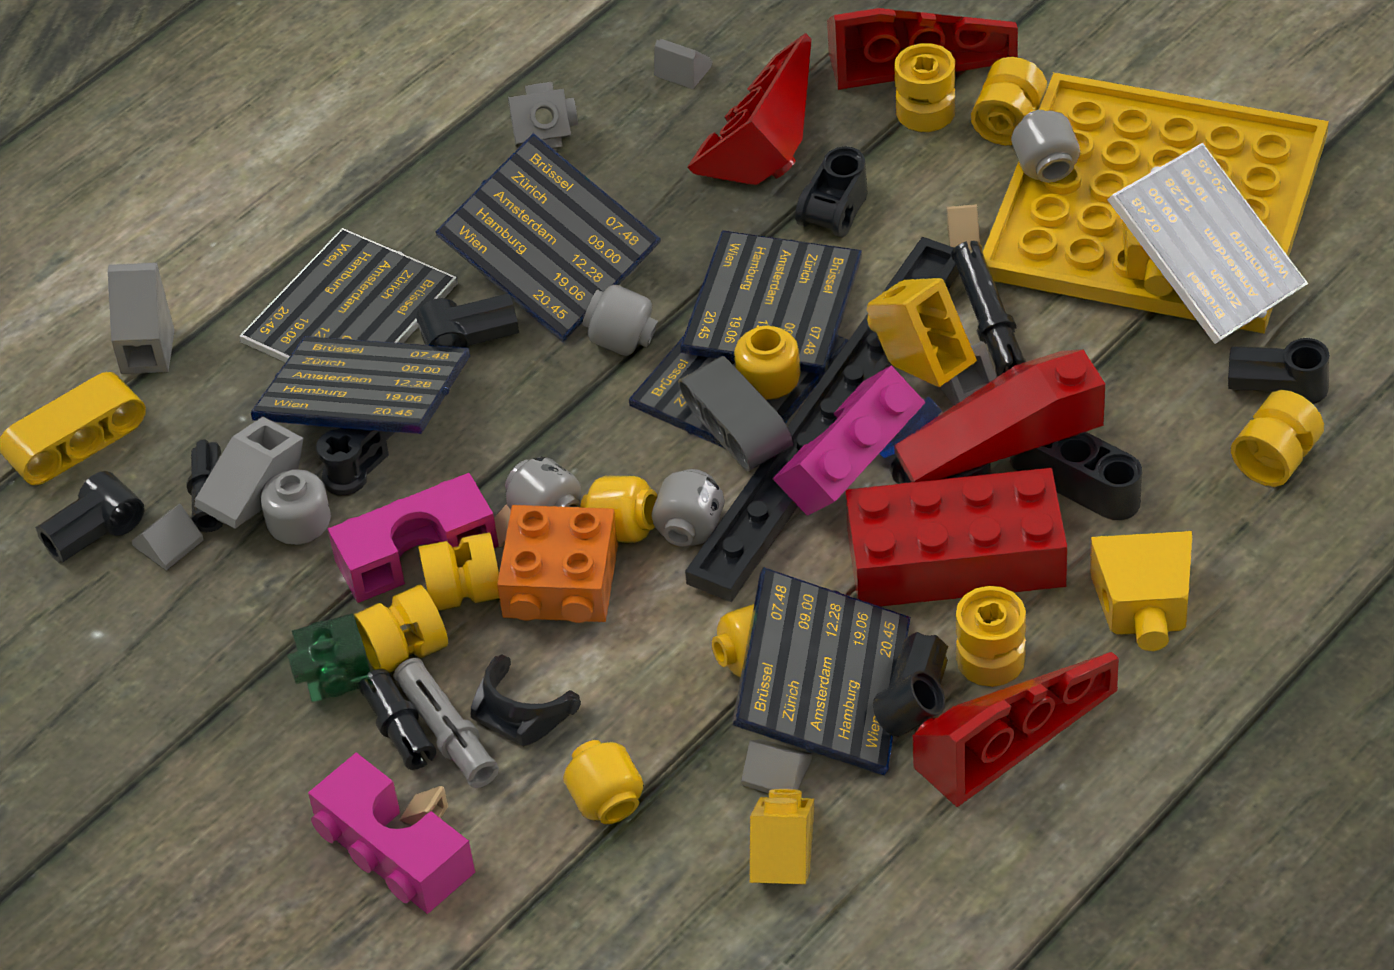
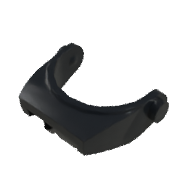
M501 654L495 656L485 670L484 677L471 705L470 718L524 747L546 736L570 714L574 715L579 710L581 705L580 696L572 690L567 691L553 701L543 704L517 702L501 695L496 690V687L508 673L511 665V659Z

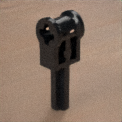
M340 427L323 434L317 441L316 449L319 459L325 465L322 472V481L325 488L330 493L336 495H349L362 489L366 484L367 475L389 456L387 440L397 431Z

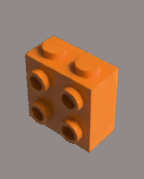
M512 505L497 583L503 618H517L524 621L534 619L564 620L575 623L586 621L606 622L619 543L616 535L615 510L609 508Z

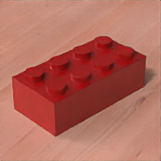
M1052 468L845 490L847 532L857 601L874 607L963 598L970 591L985 586L1003 587L1012 592L1067 587V542Z

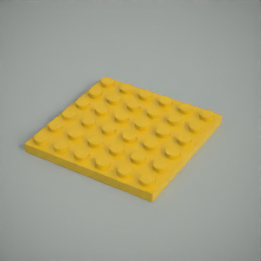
M1053 72L1039 110L1060 112L1069 119L1079 143L1081 154L1068 176L1049 183L1027 176L1022 171L1018 161L983 250V255L992 278L996 282L1196 320L1174 289L1165 296L1152 295L1144 288V280L1131 279L1126 275L1122 219L1107 199L1124 187L1151 173L1152 168L1161 167L1203 143L1289 257L1328 135L1329 121ZM1273 307L1267 311L1265 317H1257L1240 329L1265 334Z

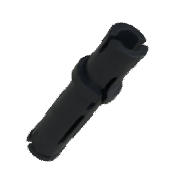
M966 241L957 245L952 250L951 257L957 266L979 324L977 326L978 329H976L978 338L987 344L995 365L996 374L1000 376L1006 372L1005 368L1007 366L1008 369H1011L1015 365L1025 363L1026 359L1022 355L1014 334L1017 328L1016 323L1010 314H1006L983 255L981 244L978 241H971L970 246L973 252L970 253Z

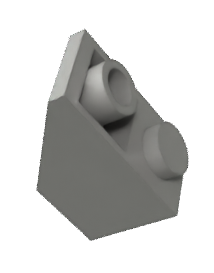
M157 263L109 265L108 291L111 342L120 373L169 372L175 329Z
M261 417L232 436L195 498L194 507L215 517L222 523L237 528L262 510L261 493L264 485L272 477L283 471L299 469L303 437L265 417Z

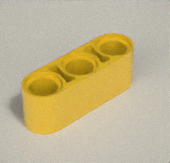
M103 372L8 427L0 436V453L27 483L40 485L135 430L144 419L146 406L117 374Z

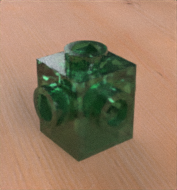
M353 613L327 621L315 622L309 626L292 630L297 652L287 654L296 685L306 682L312 702L329 697H338L346 692L359 689V683L362 678H365L370 685H373V682L367 675L370 673L368 659Z

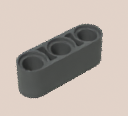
M724 356L679 379V388L691 411L746 471H750L792 448V437L781 416Z

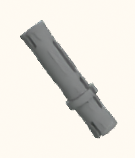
M410 658L403 661L394 671L393 678L437 737V748L445 758L453 759L471 787L480 788L488 785L497 776L499 767L479 742V731L471 721L463 720L447 695L427 671L421 659ZM428 698L431 700V702L434 704V706L436 707V709H437L438 711L435 710V708H434L433 705L430 703V701L428 700ZM454 734H455V735L457 736V738L460 740V742L462 743V745H461V744L459 743V741L456 739V737L454 736Z

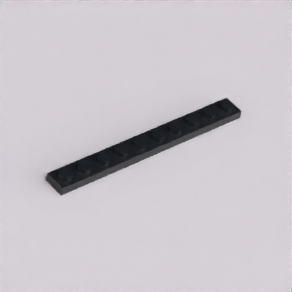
M921 237L883 292L903 280L932 278L943 279L949 290L959 275L957 266L951 257L954 247ZM868 314L787 426L793 441L792 448L758 467L685 570L687 585L732 602L798 507L797 504L773 478L804 445L821 435L837 420L834 412L863 381L892 365L887 359L877 333L868 326Z

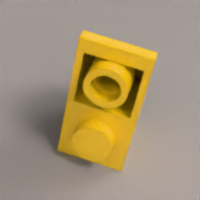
M796 789L769 790V797L759 798L750 815L749 883L806 884L811 864L814 798H802V791Z

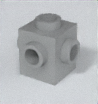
M552 82L525 86L526 95L508 97L515 145L526 144L534 136L549 149L562 147V138L571 136L570 126L578 125L574 98L565 99L564 89L554 90ZM539 109L549 110L552 114V121L549 124L539 123L535 117L536 111Z

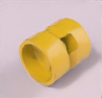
M932 43L912 45L901 51L895 59L896 116L899 122L908 129L918 132H932L944 128L955 117L954 57L944 47Z
M1006 57L994 62L971 111V123L975 131L984 139L994 144L1012 145L1011 137L1015 127L1028 113L1038 110L1047 90V80L1043 72L1035 64L1023 58Z
M1278 390L1272 392L1253 415L1254 419L1247 423L1231 444L1232 458L1241 472L1251 480L1271 487L1281 486L1286 483L1303 461V457L1308 454L1324 433L1322 416L1310 401L1292 391Z
M490 532L463 537L458 547H452L447 541L419 546L427 592L438 611L460 607L463 598L469 597L474 603L499 599L497 587L499 571Z
M417 585L393 596L390 607L377 603L352 615L357 638L374 670L385 669L391 673L403 661L408 660L411 654L423 658L448 646V637L441 616L432 598L422 585ZM405 624L407 629L402 631L400 626Z
M985 586L965 594L958 603L956 610V661L959 671L967 680L981 686L995 687L1005 685L1016 679L1024 669L1026 658V610L1023 601L1014 592L1003 587Z

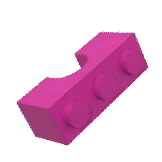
M892 365L863 381L834 412L837 420L821 435L804 445L773 480L807 516L834 503L926 402Z
M470 473L443 481L434 487L409 497L398 499L386 506L361 516L350 518L343 523L328 528L335 562L357 603L405 584L400 557L412 547L447 541L452 547H458L463 537L488 532L491 534L493 547L499 546L494 514Z
M357 752L308 792L314 814L311 822L320 836L329 843H333L336 840L348 850L351 858L359 868L367 873L375 871L385 879L390 891L403 903L412 901L428 914L475 873L469 840L432 811L410 827L403 829L385 827L400 814L394 783Z

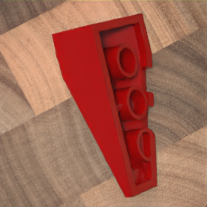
M884 8L836 14L827 19L829 57L838 90L895 81L896 57L907 47L920 43H932L950 51L955 59V72L990 67L1001 58H1018V27L1016 22Z
M804 33L770 60L747 88L750 93L725 115L724 118L727 123L719 133L721 136L719 137L714 132L702 143L687 167L693 174L758 185L770 175H773L775 179L781 177L795 164L796 159L793 155L803 139L812 39L807 33Z
M1084 349L1059 351L1015 365L895 444L894 452L911 482L939 480L1104 426L1106 384Z
M1108 652L955 705L938 718L933 717L926 720L916 733L912 735L913 768L952 804L959 807L1117 692L1119 658L1113 652Z

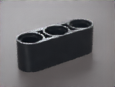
M1088 432L1010 456V463L1016 471L1052 468L1057 493L1111 520L1129 519L1140 508L1142 466L1139 460Z

